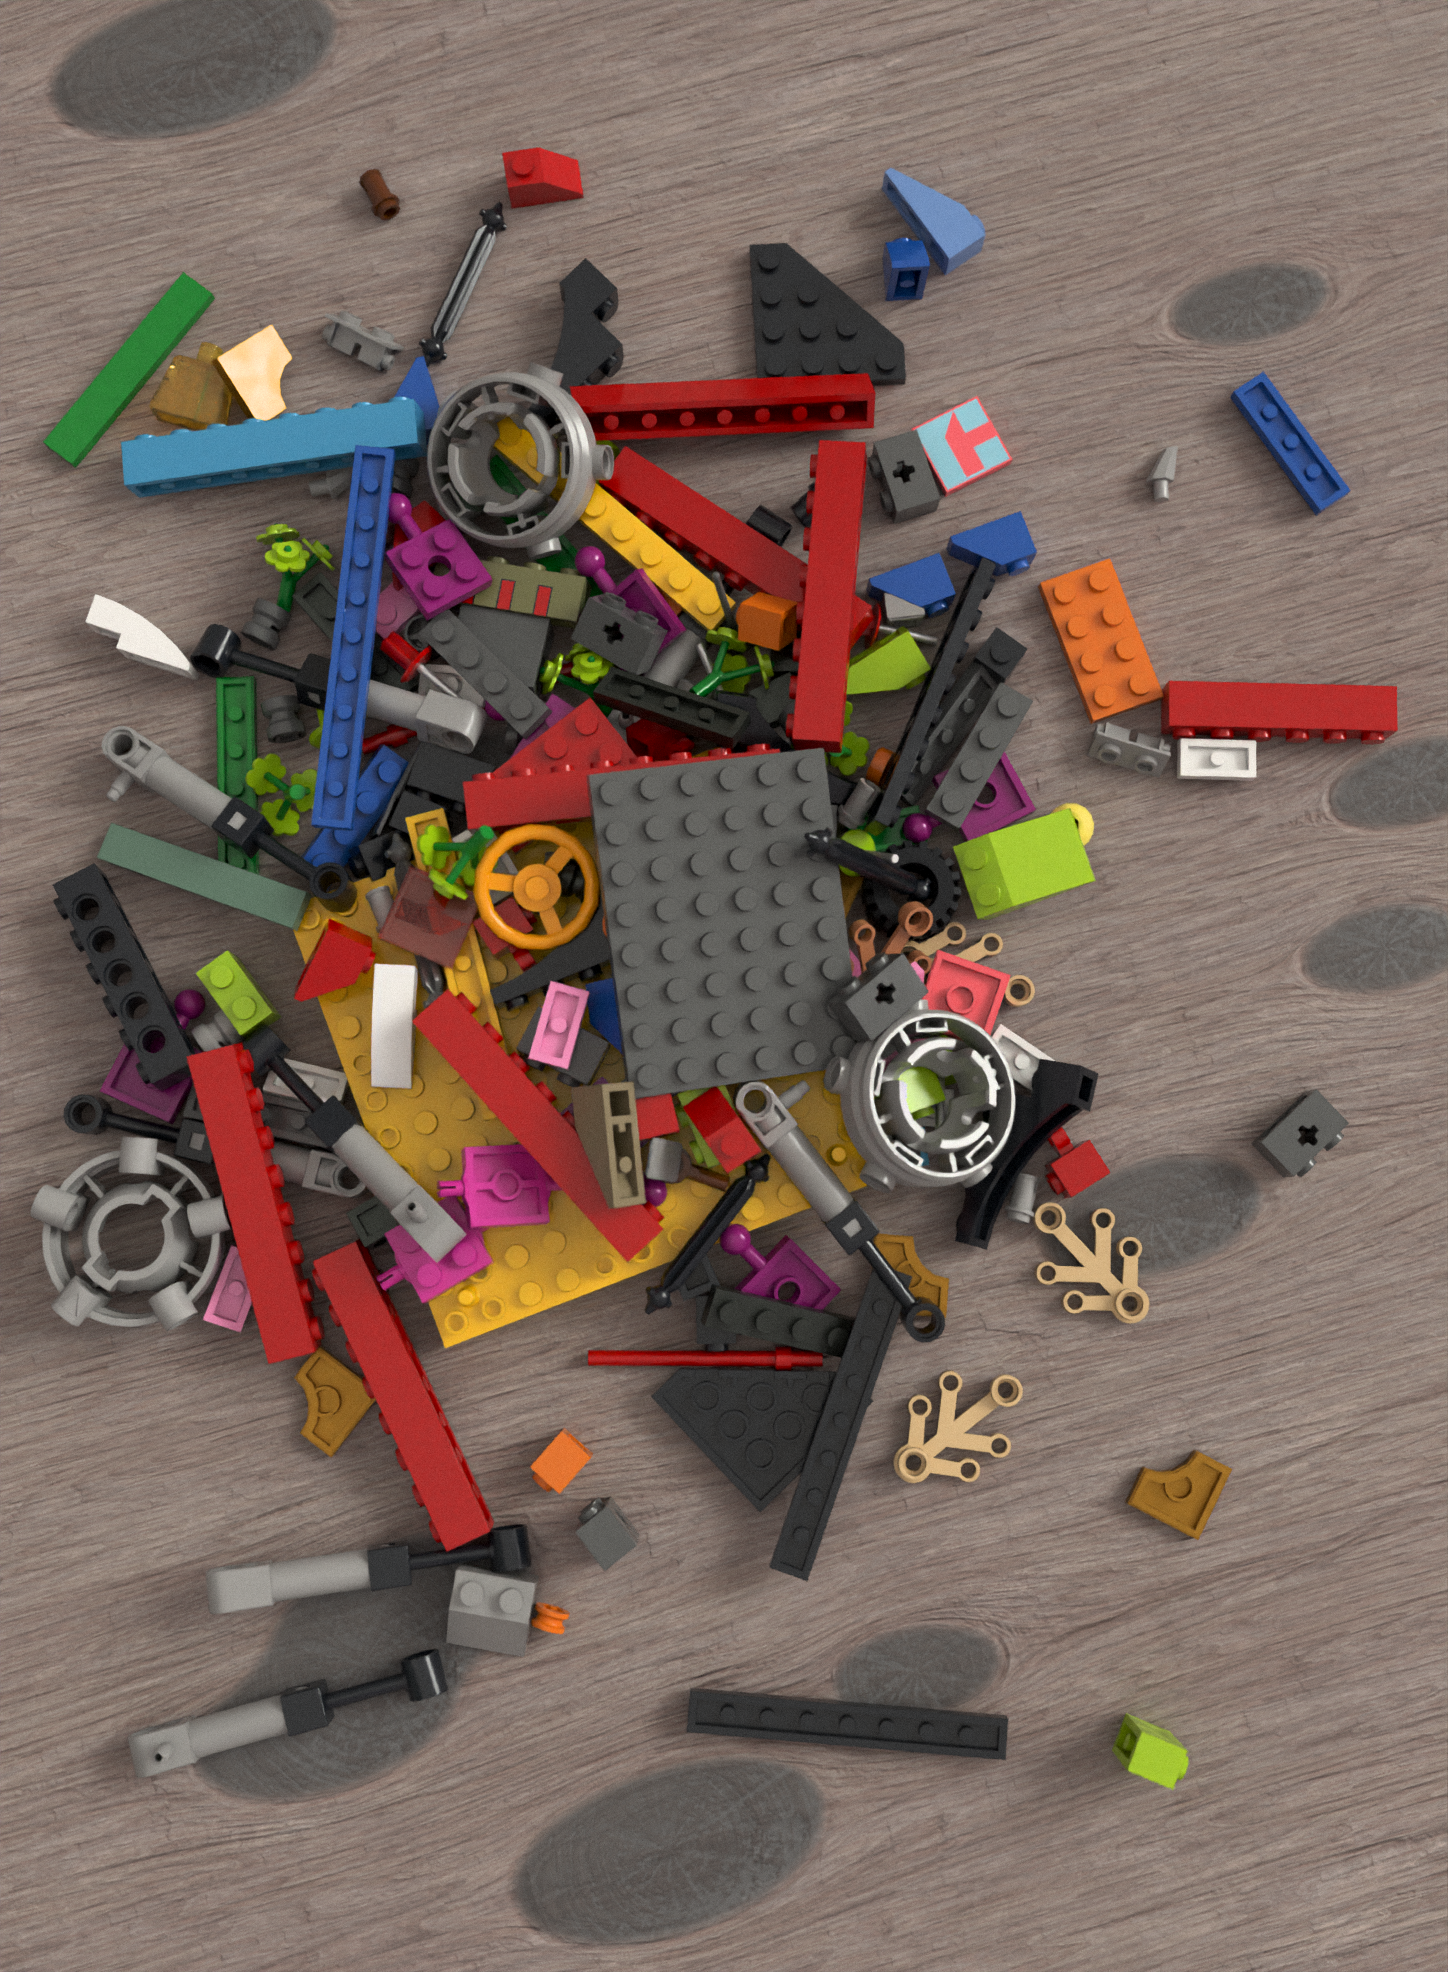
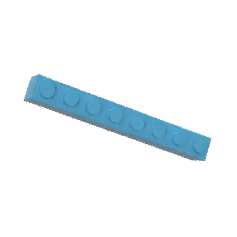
M394 397L389 399L387 403L381 404L359 402L353 404L352 408L340 410L328 407L320 408L315 413L306 415L285 413L280 415L279 419L266 421L251 418L244 420L242 424L232 426L211 424L205 430L198 431L176 429L171 431L170 435L157 437L143 434L136 436L135 440L121 442L124 486L139 498L353 467L355 445L394 449L396 453L395 461L427 456L424 412L414 399L407 397Z

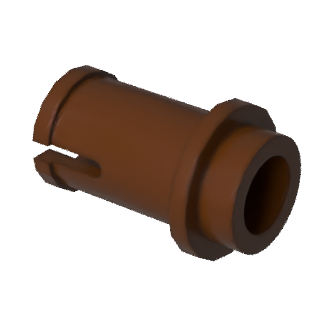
M371 169L365 172L360 177L361 181L359 183L373 205V214L384 221L394 218L400 211L399 198L391 194L379 170Z

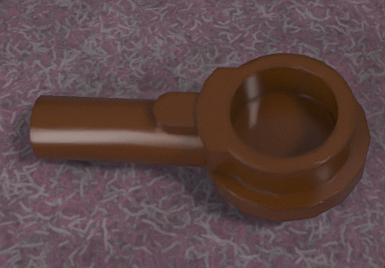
M682 1148L677 1181L663 1182L676 1184L688 1178L725 1192L730 1177L691 1163L689 1154Z

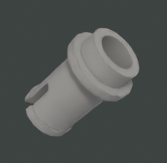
M860 778L858 785L845 805L838 807L839 814L837 819L843 825L853 830H856L859 825H864L866 821L864 816L877 796L881 794V789L873 782Z
M389 886L375 888L365 895L378 923L376 931L377 933H382V935L396 907ZM397 910L394 917L406 922L405 916H400Z
M1019 1173L1015 1180L1010 1205L1005 1206L1004 1209L1007 1211L1006 1219L1017 1223L1029 1224L1030 1218L1035 1217L1032 1208L1040 1178Z

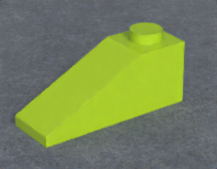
M901 626L850 659L847 695L899 690L904 686L906 689H910L925 680L926 676L924 673L931 670L910 632L904 626Z

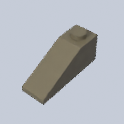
M634 1082L571 1087L575 1128L608 1207L619 1208L646 1203Z

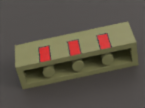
M488 556L487 561L480 560V562L493 579L491 586L451 607V609L460 610L461 604L550 618L552 626L575 629L590 597L592 586L586 577H582L583 575L574 569L561 568L560 573L546 571V567L538 563L524 562L522 567L510 565L509 560L501 557ZM436 562L434 575L444 576L449 573V569L445 564Z

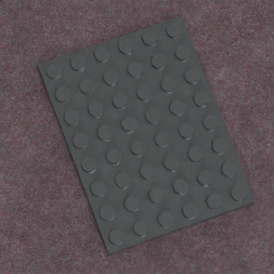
M824 748L587 775L588 797L626 1082H634L635 1098L821 1071L827 1069L829 1062L835 1056L848 1059L858 1041L851 1037L828 1003L838 994L836 991L838 986L852 977L839 866L828 860L824 854L815 853L811 857L806 852L809 847L807 840L804 838L806 833L825 830L827 827L833 831L831 838H835Z

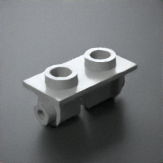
M341 310L339 315L325 314V317L333 320L332 326L327 325L322 334V338L327 340V345L353 356L357 344H360L362 347L357 357L358 360L375 367L379 371L383 369L391 370L395 362V357L391 355L392 350H403L404 348L393 342L395 335L374 326L372 331L360 326L361 318Z
M1105 722L1104 725L1097 723L1093 734L1094 740L1087 756L1099 759L1105 763L1129 768L1141 774L1160 777L1171 756V753H1169L1170 745L1165 744L1164 739H1158L1138 732L1135 742L1129 741L1131 730L1112 725L1109 722Z

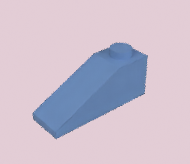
M893 168L885 171L882 191L917 238L923 241L925 249L945 275L981 252L986 234L981 220L976 215L971 216L964 205Z

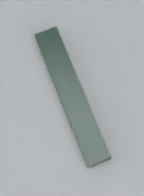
M111 823L97 856L98 859L295 931H298L312 897L311 894L114 823Z

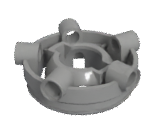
M530 363L527 374L506 372L488 375L471 381L459 390L450 393L438 409L427 448L428 476L433 494L439 504L437 507L439 514L445 520L450 519L459 531L462 530L484 543L503 548H526L530 560L548 557L562 551L559 536L569 530L585 511L593 494L596 480H610L614 471V455L611 446L596 444L595 435L586 414L575 399L560 387L563 373L534 363ZM509 384L506 394L537 405L553 408L562 423L555 425L551 429L540 415L529 411L524 406L512 402H498L499 398L494 387ZM482 394L485 405L478 407L473 401ZM507 417L513 420L518 429L527 430L532 435L538 456L536 470L544 474L543 479L535 490L527 488L519 498L518 495L508 493L500 488L490 471L491 450L500 437L497 422ZM562 435H567L568 442H562L560 456L559 444L556 439ZM452 437L469 439L465 444L450 443ZM561 464V478L567 479V483L560 500L548 516L535 515L549 508L547 498L556 486ZM484 512L490 516L519 519L518 522L506 525L509 536L489 533L473 522Z
M919 1000L873 1041H858L848 1059L839 1056L832 1058L824 1076L825 1089L840 1094L841 1110L846 1130L858 1153L866 1161L859 1174L860 1179L871 1188L883 1193H891L896 1183L914 1188H934L960 1182L964 1188L971 1187L990 1173L992 1170L990 1163L1003 1149L1012 1129L1016 1104L1015 1086L1010 1067L1001 1049L994 1039L978 1024L953 1012L929 1010L928 1000ZM950 1030L961 1038L969 1048L961 1049L957 1052L946 1051L954 1049L956 1040L944 1037H932L913 1042L912 1044L909 1039L926 1038ZM891 1040V1044L895 1047L898 1054L888 1064L884 1072L886 1061L881 1060L880 1056ZM924 1067L936 1073L940 1078L953 1074L958 1084L960 1096L949 1100V1109L944 1122L932 1132L925 1133V1130L917 1121H914L906 1101L907 1083L897 1080L909 1068ZM990 1110L988 1124L982 1121L971 1124L977 1112ZM894 1134L901 1142L915 1150L927 1154H937L941 1173L921 1168L924 1159L897 1140L889 1141L886 1135Z
M121 1137L120 1150L102 1154L81 1165L63 1182L59 1189L47 1184L44 1185L34 1199L30 1214L32 1218L44 1222L42 1234L44 1260L50 1278L60 1293L52 1302L51 1307L59 1316L74 1326L79 1327L85 1318L89 1317L101 1323L122 1327L142 1326L161 1322L166 1332L170 1331L198 1313L193 1303L206 1291L219 1270L225 1250L226 1231L232 1230L224 1196L216 1197L204 1178L185 1162L171 1155L157 1152L158 1139ZM165 1166L183 1175L180 1181L174 1185L173 1189L155 1181H144L137 1184L122 1183L106 1191L104 1185L97 1180L119 1167L118 1173L164 1176ZM192 1183L204 1200L189 1204L181 1194ZM90 1187L91 1191L99 1199L88 1213L82 1232L83 1252L87 1260L82 1266V1270L87 1275H77L69 1252V1231H77L91 1199L83 1194ZM153 1198H159L170 1209L161 1219L165 1233L161 1253L152 1264L141 1270L125 1271L119 1269L116 1273V1270L108 1265L109 1260L105 1252L101 1251L99 1244V1232H103L107 1218L114 1209L122 1205L139 1204L144 1206ZM189 1224L195 1238L212 1237L211 1251L205 1270L193 1264L199 1247V1241L193 1242L190 1240ZM187 1271L200 1278L194 1287H192L189 1281H177ZM142 1290L160 1291L148 1300L154 1310L151 1313L126 1312L107 1305L113 1298L107 1291H120L127 1294H137Z

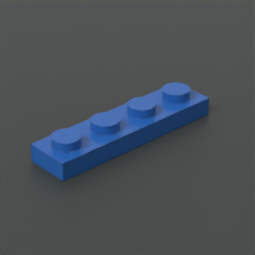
M1264 371L1233 391L1230 398L1316 516L1344 498L1351 491Z
M381 744L359 774L353 831L321 828L301 857L316 867L324 863L334 862L344 868L348 858L351 857L348 849L360 845L380 817L396 789L408 762L387 746Z

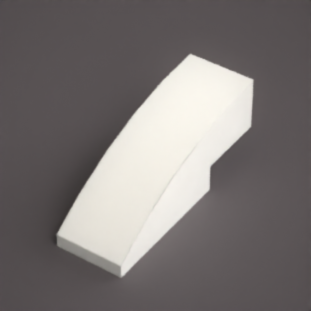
M95 594L85 623L96 633L119 640L116 648L128 659L198 680L199 672L160 629L127 607Z
M375 964L371 1037L372 1087L412 1089L416 1026L412 1020L417 1017L416 993L418 969L415 966Z

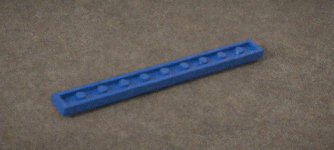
M355 445L311 825L315 828L353 831L389 518V504L396 457L394 449Z

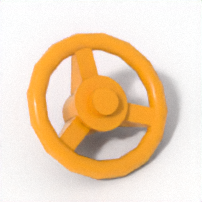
M528 824L504 832L486 848L475 869L473 896L481 919L499 939L520 949L546 951L569 943L588 927L599 905V873L593 856L577 837L555 826ZM529 840L550 841L559 846L544 864L528 865L522 868L518 874L492 873L498 859L514 845ZM573 857L578 862L585 881L584 900L576 916L562 928L554 907L561 894V882L558 873L570 858ZM489 890L513 892L517 902L523 908L539 912L547 934H524L508 926L495 911Z

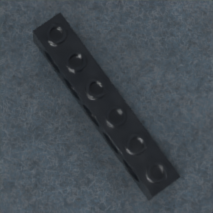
M94 863L53 884L58 898L53 900L64 920L70 919L75 929L70 932V936L80 952L86 951L91 961L86 964V968L96 985L102 983L107 993V996L102 998L104 1005L113 1018L119 1017L124 1027L119 1031L120 1037L129 1051L135 1050L140 1060L135 1066L146 1085L151 1083L159 1090L164 1091L190 1077L191 1072L187 1056L194 1055L196 1052L106 874ZM99 907L96 917L91 920H85V915L89 909ZM109 939H115L113 949L107 953H101L102 945ZM132 971L131 980L126 985L118 986L119 976L124 972ZM142 1004H148L147 1014L141 1019H134L136 1008ZM158 1037H165L164 1047L159 1052L151 1053L150 1046L152 1042Z

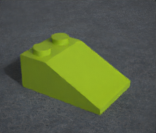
M1070 808L997 830L953 847L977 919L981 920L999 917L1096 881Z

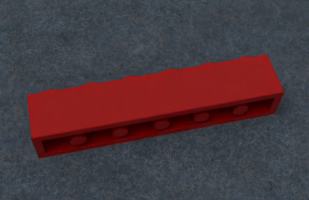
M1168 681L1162 688L1164 696L1161 699V734H1172V738L1175 740L1180 738L1194 739L1196 735H1210V739L1232 740L1233 736H1248V740H1256V742L1269 741L1271 737H1286V742L1290 743L1307 742L1309 738H1323V742L1328 744L1344 743L1347 739H1361L1362 744L1375 745L1384 743L1385 739L1398 731L1397 686Z

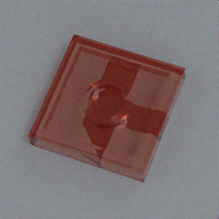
M410 865L378 935V939L452 970L478 912L473 892L466 889L468 894L466 900L456 895L453 899L441 896L432 886L434 882L429 878L430 873Z

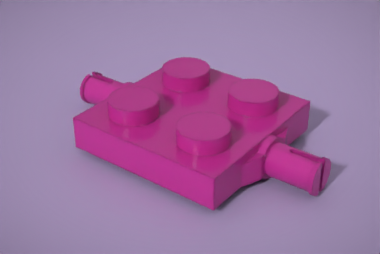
M522 1144L464 1147L461 1150L463 1167L461 1179L437 1182V1190L440 1189L437 1192L438 1198L462 1196L466 1206L468 1229L546 1225L550 1222L548 1208L551 1191L562 1190Z
M446 1197L437 1203L467 1235L437 1263L401 1225H398L384 1234L395 1253L397 1265L377 1275V1280L381 1282V1287L386 1291L389 1287L406 1279L413 1285L422 1303L426 1304L494 1264L492 1257L485 1247L484 1235L482 1233L489 1228L468 1229L466 1211L458 1197Z

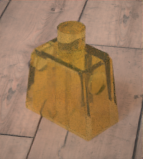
M202 342L196 359L183 355H176L173 358L149 404V408L158 421L193 431L205 430L211 424L229 425L233 395L211 362L222 355L223 350L220 347L208 342Z

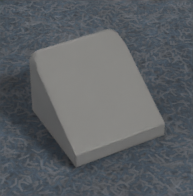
M883 593L881 609L884 625L896 628L901 626L905 628L920 627L925 616L923 608L889 593Z
M653 1137L650 1142L645 1176L649 1179L676 1182L680 1167L682 1144Z

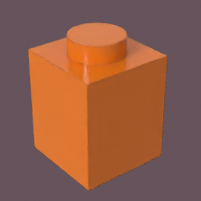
M757 592L741 602L736 613V623L739 625L738 640L777 651L781 650L794 641V638H797L796 611L798 602Z
M563 1428L530 1466L535 1472L532 1478L548 1493L554 1489L560 1494L591 1459L593 1453L566 1428Z

